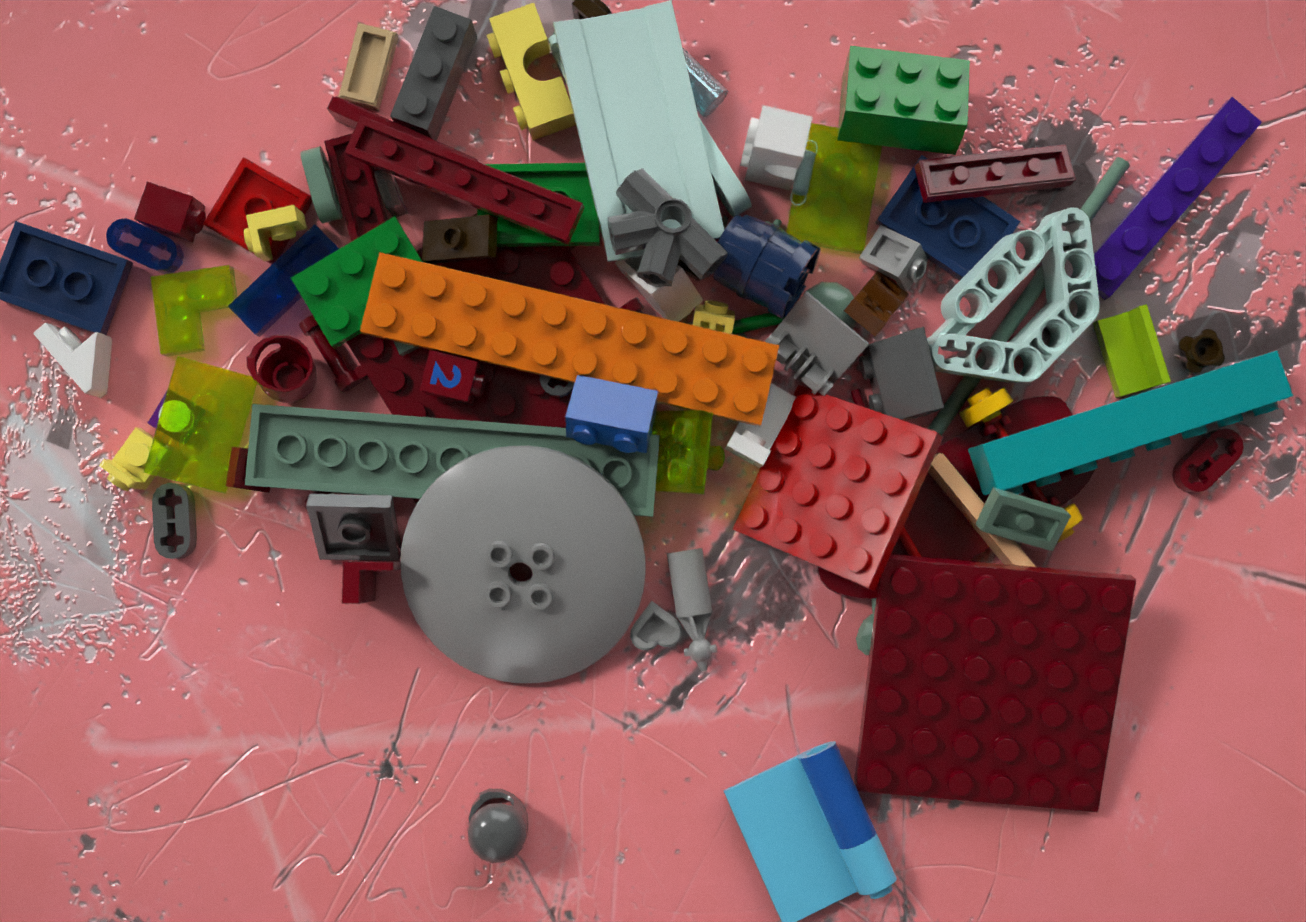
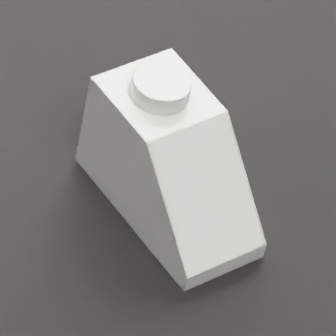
M643 256L615 262L621 272L648 303L665 319L679 322L703 301L687 274L679 265L677 266L672 286L660 288L647 284L644 280L637 277Z

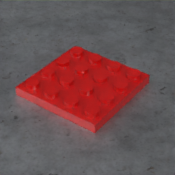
M798 385L793 395L796 399L792 404V409L770 448L771 452L764 465L760 467L733 530L875 591L943 437L938 432L827 394L823 396L817 392L814 395L812 389Z

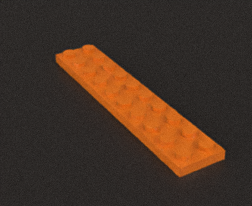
M379 252L360 332L366 335L575 383L577 375L656 390L658 391L657 403L759 427L762 424L780 346Z

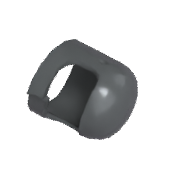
M487 789L480 792L479 797L472 804L468 818V843L472 851L482 860L490 863H504L514 858L524 846L528 832V814L523 803L513 793L503 789ZM492 798H504L512 804H488L477 811L484 802Z

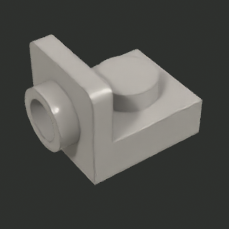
M882 225L879 226L859 257L863 265L896 280L898 286L906 292L913 283H917L923 277L928 261L920 243Z

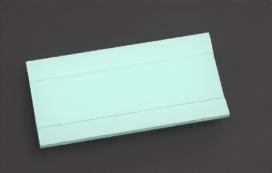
M672 0L645 6L640 9L592 18L553 22L608 262L643 256L645 249L615 255L607 223L608 217L632 213L616 196V191L628 175L634 170L637 171L641 168L672 198L685 202L691 210L692 218L714 240L720 239L724 232L723 221ZM672 219L662 222L664 226L671 229L681 226L679 222Z

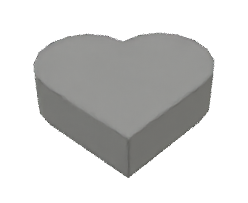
M651 601L633 625L630 638L634 646L640 650L648 651L654 649L657 645L672 647L681 640L683 629L675 617Z

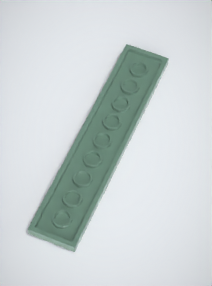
M252 404L245 485L361 495H392V497L420 499L440 475L465 458L493 448L528 445L560 451L590 465L615 486L629 505L634 516L653 517L660 435H651L647 453L638 451L625 453L613 446L598 443L592 445L581 444L573 438L566 437V428Z

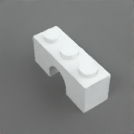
M763 105L760 118H751L740 163V166L747 167L745 180L791 190L796 171L799 169L804 156L812 116Z

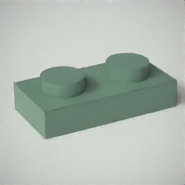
M992 488L975 524L983 532L1053 551L1071 515L1064 508Z

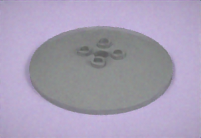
M527 445L493 448L465 458L450 467L431 484L416 504L406 526L401 546V578L404 593L411 612L424 634L440 651L460 666L487 678L503 682H548L565 678L594 664L606 655L626 633L638 610L644 590L646 566L643 539L634 514L623 496L611 482L590 465L563 452L544 447ZM517 562L525 563L531 568L533 576L527 581H518L512 577L510 566Z

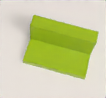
M1147 304L1138 306L1128 312L1093 322L1115 398L1171 382Z

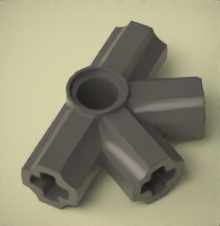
M643 168L637 171L634 170L617 189L616 196L632 213L608 217L607 223L612 248L615 255L645 249L637 277L644 280L647 284L660 288L663 286L671 287L679 260L684 262L703 280L714 273L727 258L728 252L692 218L688 205L682 200L672 198ZM672 219L679 222L681 226L671 229L664 226L662 222Z

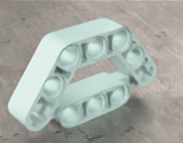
M1070 207L1045 216L1035 230H1023L1006 235L945 295L941 303V314L945 322L927 338L936 372L1006 383L1032 382L1038 379L1096 319L1100 303L1089 218L1084 211L1079 208ZM1062 226H1066L1067 230L1063 231ZM1018 241L1025 248L1023 260L1016 253L1015 248ZM1069 245L1070 250L1064 251L1063 247ZM1042 260L1047 303L1009 342L965 336L977 323L984 320ZM1066 260H1069L1073 267L1071 277L1065 271ZM990 269L995 271L998 277V283L995 288L988 282L987 276ZM962 297H965L970 303L971 309L967 317L960 311L959 304ZM1072 299L1078 308L1075 317H1073L1069 309ZM1045 327L1049 330L1051 336L1048 345H1045L1042 340V331ZM941 347L942 350L950 352L958 351L956 357L944 358L943 355L938 354V348ZM979 349L986 355V362L982 369L975 360ZM1017 355L1023 360V370L1020 374L1014 368V360Z

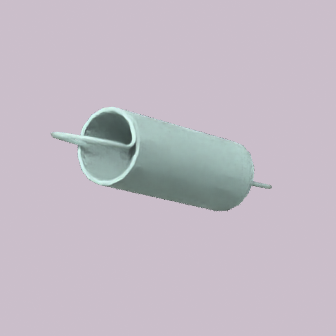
M805 150L800 167L796 171L792 188L793 194H805V200L816 153Z

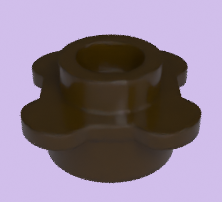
M1212 329L1202 330L1200 335L1195 337L1184 336L1178 343L1179 349L1184 352L1187 359L1186 369L1193 374L1200 373L1204 367L1210 365L1214 367L1220 366L1225 360L1223 345L1216 332ZM1199 348H1203L1205 350V353L1203 355L1199 354Z

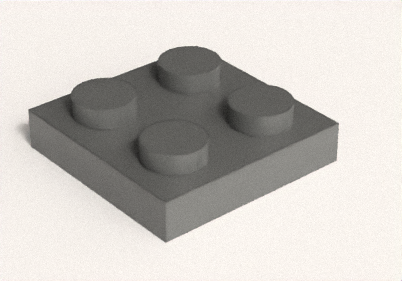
M309 494L306 507L319 559L400 561L401 542L392 495Z

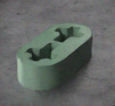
M319 146L301 151L303 169L319 220L324 224L342 219L338 195L322 147Z

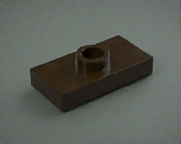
M489 214L424 221L422 261L435 264L496 258L498 217Z

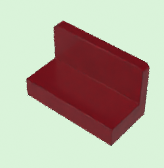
M343 561L342 604H361L375 601L376 571L401 570V562Z

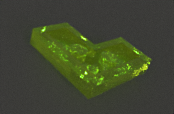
M230 265L150 277L160 354L166 357L205 351L200 312L239 306L234 268Z

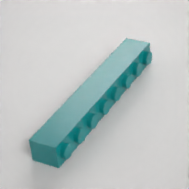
M1276 350L969 448L968 451L983 495L990 494L992 488L1020 494L1024 492L1022 484L1034 480L1037 487L1060 481L1059 472L1071 468L1074 475L1098 468L1096 460L1109 457L1110 463L1135 456L1133 448L1145 445L1147 451L1170 445L1172 443L1169 436L1181 433L1183 439H1188L1207 433L1206 424L1217 421L1218 427L1221 428L1243 421L1241 413L1249 410L1253 411L1254 416L1278 410L1277 401L1293 397L1278 351Z

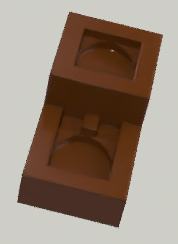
M877 271L845 308L844 312L873 336H876L909 294L888 276Z

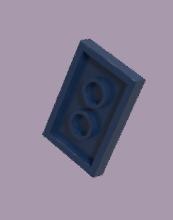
M921 155L918 161L925 160L927 158ZM913 167L875 223L920 243L927 259L958 280H961L1000 239L1012 234L1021 221L984 196L923 203L917 175Z
M15 221L0 260V300L94 333L99 332L107 335L133 262Z

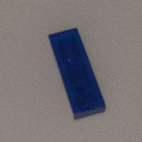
M314 224L228 307L255 335L260 337L302 297L291 277L337 251L339 248Z

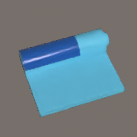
M836 741L826 742L723 790L781 922H797L856 892L860 895H869L871 899H877L889 894L893 890L892 884L897 880V877Z

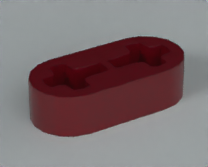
M1227 428L1210 431L1204 435L1173 468L1172 476L1176 486L1182 491L1189 493L1201 492L1210 488L1242 455L1244 449L1242 438L1237 432ZM1226 439L1228 443L1225 449L1228 454H1218L1212 458L1211 455L1219 447L1215 440ZM1204 464L1205 466L1197 474L1200 482H1189L1188 478L1191 473L1187 468L1199 467Z

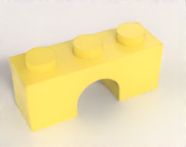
M534 2L489 18L493 33L486 36L494 58L502 56L506 69L500 71L507 94L516 93L520 105L513 107L521 131L528 128L532 140H536L575 126L576 122L572 104L562 77L539 81L527 74V69L532 61L550 54L548 39Z

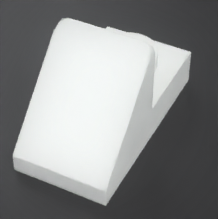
M44 323L33 333L85 394L102 398L107 393L112 349L111 337L95 332L82 343L69 328L65 326L59 328L48 323Z

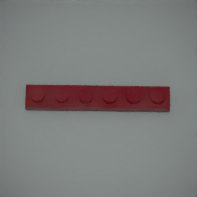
M360 116L345 150V153L352 159L569 245L585 209L583 203L364 116Z

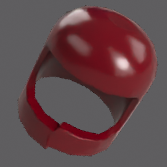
M273 335L264 338L253 347L249 357L246 356L247 369L253 380L273 400L282 403H294L302 400L312 392L317 381V368L308 347L300 340L289 335ZM280 344L281 347L271 351L262 360L257 373V361L261 352L268 345Z

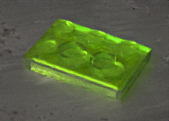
M811 123L805 150L816 153L806 200L805 194H792L786 233L801 242L806 240L819 247L862 254L882 146L837 140V127Z
M177 356L143 473L226 494L227 487L225 485L231 449L240 445L257 386L252 376Z

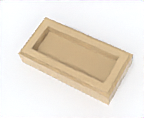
M358 23L339 98L357 106L379 111L399 38L396 32Z

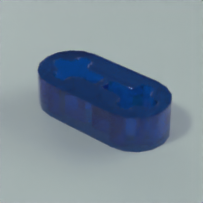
M123 218L114 221L107 229L106 239L111 249L158 273H173L183 263L184 254L178 243L142 224ZM123 232L132 234L141 240L139 246L125 243L120 239ZM154 246L160 250L166 249L171 254L169 260H160L157 256L150 253L151 247Z

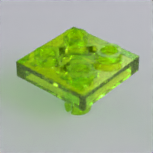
M703 410L656 412L651 435H660L655 492L704 495L707 469L718 471L722 468L725 460L724 449L721 446L710 445L713 412Z

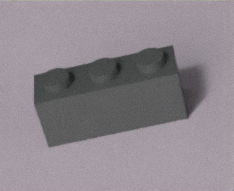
M436 6L433 7L390 117L393 122L437 141L477 39L471 19Z

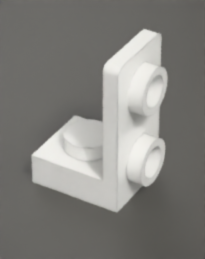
M771 384L761 426L739 422L725 450L758 468L762 467L771 452L770 448L792 409V404L796 397Z

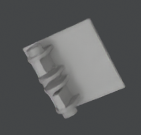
M807 291L775 331L765 340L767 343L780 345L776 360L781 364L785 363L787 365L784 370L788 371L791 368L796 372L793 376L795 379L798 376L802 377L801 381L813 390L812 393L814 395L818 392L823 396L869 345L865 339Z

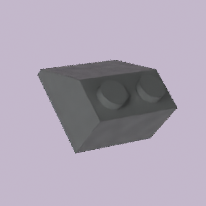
M924 327L871 343L863 350L864 356L859 357V364L864 380L870 379L873 395H869L871 410L906 421L927 416L944 408Z

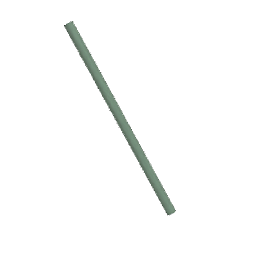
M1117 157L1082 206L1081 210L1086 213L1090 222L1129 168L1130 164L1125 159ZM1069 245L1064 246L1063 250H1070ZM1042 265L990 340L1007 342L1045 288ZM983 351L975 359L981 369L986 362V355ZM964 376L943 405L944 408L938 412L927 429L938 432L942 436L981 378Z

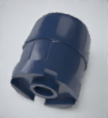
M736 215L729 222L718 241L728 252L727 258L712 274L714 280L735 292L739 297L767 307L768 312L783 319L796 305L806 288L804 283L808 273L812 274L816 267L821 248L806 240L801 242L775 224L771 225L749 215L743 217Z

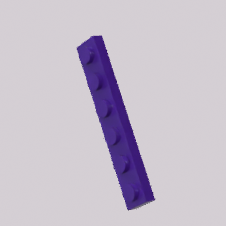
M1231 97L1220 107L1094 252L1098 295L1104 300L1112 296L1262 123L1261 120L1235 98Z

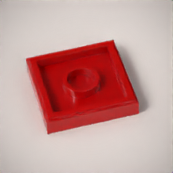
M243 157L203 225L249 251L244 239V229L249 228L246 215L295 205L305 215L313 201L311 195ZM268 237L273 260L266 262L274 266L290 239L272 240V237Z

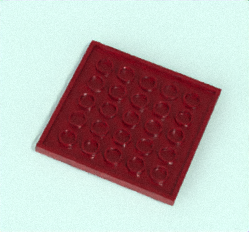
M891 554L878 582L854 776V784L858 792L1098 812L1136 579L1132 575Z

